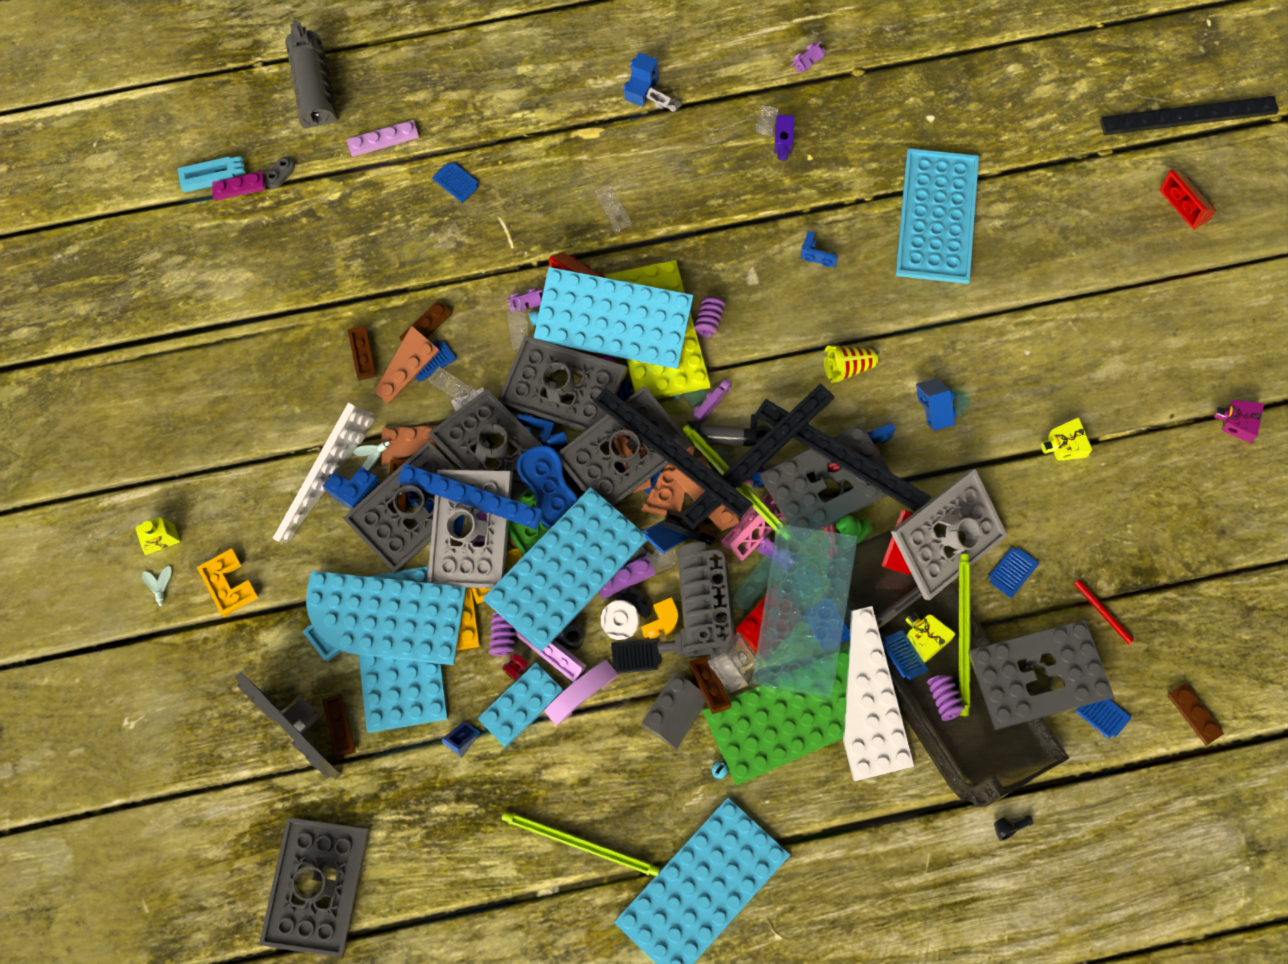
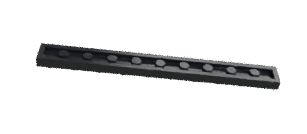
M1275 96L1104 116L1101 117L1100 123L1105 136L1276 115L1279 108Z
M820 383L728 469L721 478L738 490L834 399V395ZM704 492L680 517L694 531L722 504Z
M606 387L593 401L597 407L625 429L635 433L639 440L742 520L754 506L753 502Z
M765 399L755 415L774 427L789 412ZM807 424L793 437L796 441L915 512L931 499V496L810 424Z

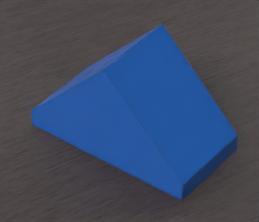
M463 721L443 737L442 742L445 747L462 758L479 736L480 731L466 721Z

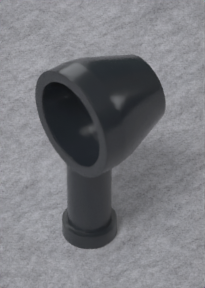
M1029 815L1015 823L1003 817L994 823L998 839L1004 841L1012 837L1017 831L1034 823Z

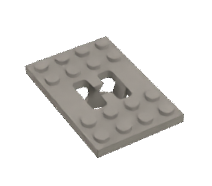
M969 469L891 531L925 600L932 599L959 576L960 554H969V562L973 565L1008 536L976 469ZM937 523L947 525L946 535L940 533L936 536L933 530L934 526ZM957 531H964L967 539L963 544L959 541ZM944 546H951L956 550L946 556Z
M437 470V475L511 499L513 472ZM435 495L427 583L492 589L505 576L509 520L488 513L487 522L479 520L477 514L481 512L480 510ZM460 515H465L468 517L467 524H473V527L466 537L458 539L457 535L454 534L455 520ZM477 535L485 536V545L483 547H475ZM453 539L463 544L459 547L453 546Z

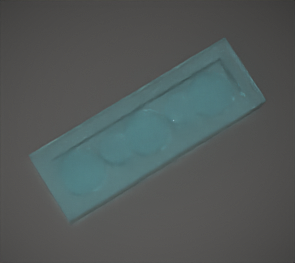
M766 554L731 598V601L747 612L781 569L782 565Z

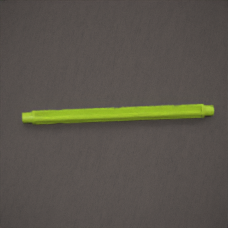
M689 425L682 429L686 437L722 475L730 469L729 465L706 443L695 429H692ZM746 483L737 490L754 503L753 508L778 535H781L785 540L792 535L787 530V526L770 511Z
M960 554L959 698L962 701L958 706H965L960 716H969V708H971L970 657L968 655L970 651L971 565L969 554Z
M505 811L502 816V820L509 822L510 825L513 824L646 873L648 876H658L661 868L654 866L653 863L642 861L517 815L514 812Z

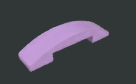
M607 660L601 662L564 690L544 712L558 726L572 715V711L600 688L606 687L619 674Z

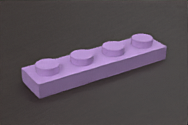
M414 120L346 140L351 156L355 157L419 138Z
M517 630L515 631V635L571 681L575 682L580 678L586 665L558 642L553 640L543 652H540Z

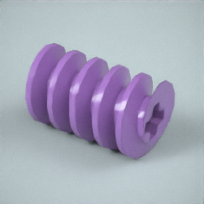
M709 296L704 298L696 325L694 326L697 335L710 338L712 334L717 333L716 327H719L718 321L721 320L720 315L723 314V308H725L723 301Z
M492 613L494 617L491 619L493 626H491L492 634H490V639L492 641L489 642V647L492 649L488 653L498 657L508 656L509 652L514 651L513 648L508 646L514 644V641L509 639V637L515 636V633L510 632V629L515 628L498 613Z
M939 675L929 679L927 683L931 685L930 691L933 692L936 706L940 707L938 711L942 715L941 719L948 721L958 717L961 711L965 709V706L957 705L962 699L955 698L959 691H952L956 684H949L953 677Z

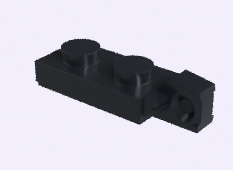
M672 510L667 511L662 527L685 535L688 538L712 545L717 532L705 528L704 523L693 531L680 517L681 514Z
M632 585L613 594L617 600L632 603L637 608L639 614L645 619L651 615V610L645 606L647 601L644 596Z

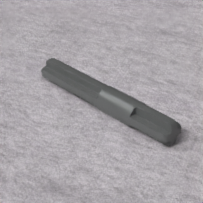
M918 586L875 616L878 629L922 596Z

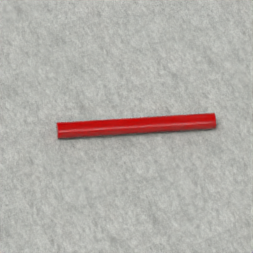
M1080 579L1074 583L1075 587L1128 645L1132 643L1134 639Z

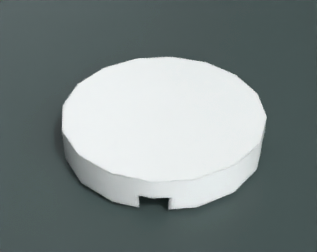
M624 600L613 601L602 611L601 626L607 635L613 639H628L639 628V612L630 602Z

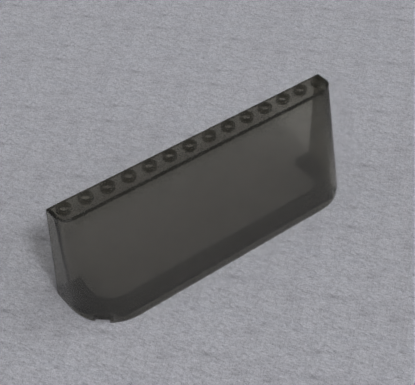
M892 530L841 550L829 565L827 573L831 583V587L828 588L829 594L836 610L849 630L851 611L872 606L874 615L877 616L918 586L913 575L882 566L892 538ZM952 582L930 600H925L922 595L896 617L878 629L882 643L884 642V637L901 630L907 636L912 627L905 620L914 612L921 620L929 614L955 633L954 638L925 663L929 670L910 680L907 677L903 678L885 649L884 653L899 709L948 786L960 799L974 803L975 807H986L1070 759L1043 717L995 730L971 660V708H969V716L959 715L948 721L941 719L942 715L938 711L940 707L936 706L933 692L930 691L931 685L927 681L939 675L952 676L953 679L949 684H956L952 691H959V592ZM970 610V650L992 645V641Z

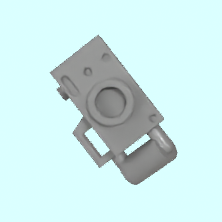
M650 88L646 95V98L654 101L653 105L660 109L665 107L674 112L681 107L680 101H676V99L654 88Z

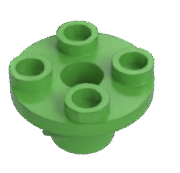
M850 515L842 517L836 524V528L841 532L838 546L844 551L852 547L858 549L863 545V539L874 530L873 525L868 519L858 521Z

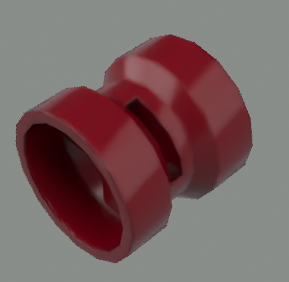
M513 653L510 661L505 663L501 669L509 677L517 681L521 671L525 670L529 664L518 654Z

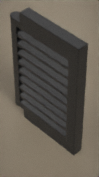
M658 638L611 643L613 669L617 668L618 674L657 670V665L661 664Z

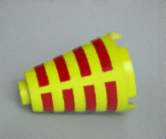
M830 345L824 351V353H827V357H824V368L828 379L832 378V381H830L832 383L840 382L872 369L878 363V355L873 349Z

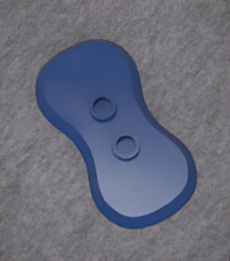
M541 445L530 448L521 454L517 462L518 473L533 491L536 499V508L544 511L541 522L546 527L551 528L579 498L567 486L563 478L561 458L553 448Z

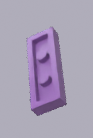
M647 556L623 566L600 590L599 594L602 600L616 592H620L624 588H628V586H633L654 576L655 571Z

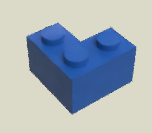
M638 53L637 57L631 61V79L625 83L623 92L625 93V100L644 107L648 100L646 95L649 89L655 88L658 82V60Z
M938 378L917 383L918 401L925 407L927 425L933 431L955 425L956 411L952 405L954 400L952 390L947 388Z
M360 467L350 481L334 471L323 484V488L329 496L352 510L377 488L380 483L375 475Z

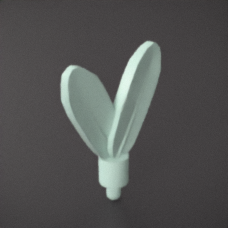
M382 442L377 446H360L353 453L357 456H368L362 467L367 471H371L381 452L387 449L390 442Z
M170 566L162 570L158 581L151 573H142L143 581L155 594L156 602H158L159 606H162L164 601L163 592L172 576Z

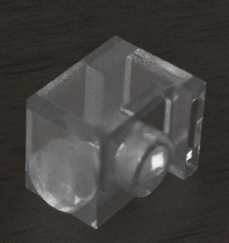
M761 105L756 123L757 133L773 136L778 108Z
M673 548L663 554L658 549L652 555L650 552L646 553L655 571V576L676 566V559L678 557Z

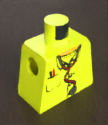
M1079 418L1052 429L1048 435L1049 441L1041 443L1043 453L1054 452L1057 460L1086 458L1092 451Z
M163 517L145 521L135 527L145 555L180 542L175 524Z
M913 612L905 620L912 627L907 637L924 663L946 646L955 636L953 631L930 614L921 620Z

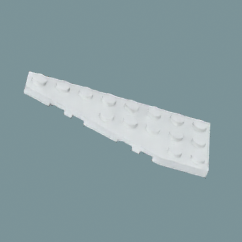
M351 403L347 404L273 539L283 543H287L292 539L295 531L325 492L323 484L334 471L338 473L353 451L363 442L367 428L374 422L375 413Z
M873 607L851 611L843 742L853 781H858L914 767Z

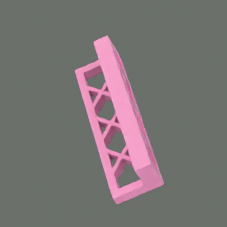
M768 492L761 500L782 521L784 518L781 512H778V507ZM754 508L720 541L724 547L731 549L741 561L773 530L770 525H765V520ZM759 528V536L756 539H752L753 530ZM742 542H746V549L741 553L737 547Z

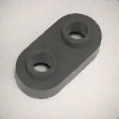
M280 158L266 172L265 182L269 188L280 187L293 173L294 164L290 158Z

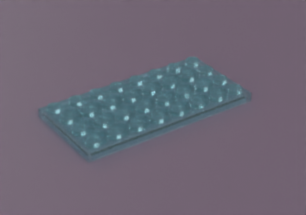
M777 524L752 684L833 698L858 536Z

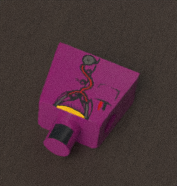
M1232 400L1226 409L1216 407L1214 418L1224 420L1222 426L1224 432L1252 443L1258 436L1264 404Z

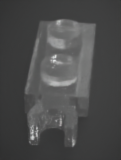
M520 299L518 300V306L515 308L508 301V308L512 312V314H507L513 351H519L524 337H529L525 311L520 312L522 308Z

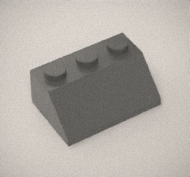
M674 672L644 718L642 728L677 749L706 703L701 691L690 681Z

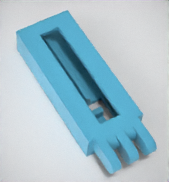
M241 156L234 158L225 157L177 168L180 187L184 193L211 187L212 182L245 174L243 157Z

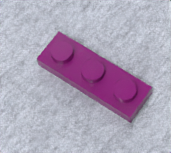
M262 171L212 182V194L215 201L266 190L265 175Z

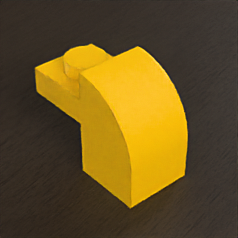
M672 597L653 605L658 620L641 627L645 639L656 638L661 635V632H664L665 637L668 638L675 632L678 625V612Z

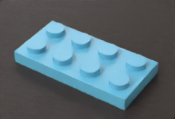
M535 663L477 719L507 748L564 690Z

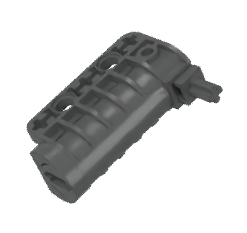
M293 20V23L290 24L291 34L286 37L285 44L291 65L290 69L295 87L294 93L300 125L303 128H310L334 123V121H338L327 58L321 39L316 32L312 30L307 31L306 27H302L300 22Z
M705 542L683 545L677 549L684 629L681 630V634L675 635V640L658 642L659 654L676 652L678 657L685 656L690 658L731 654L736 649L729 569L724 554L719 550L708 551ZM715 555H718V558H721V560H711V559H714V556H715ZM716 597H724V598H722V605H723V606H726V605H727V607H719V606H721V599H720V598L716 599ZM720 635H728L725 640L724 636L720 637ZM730 643H732V645L729 646V649H725L724 646H727Z

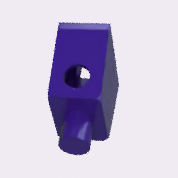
M794 115L776 116L774 153H778L777 159L781 161L788 160V154L792 153Z

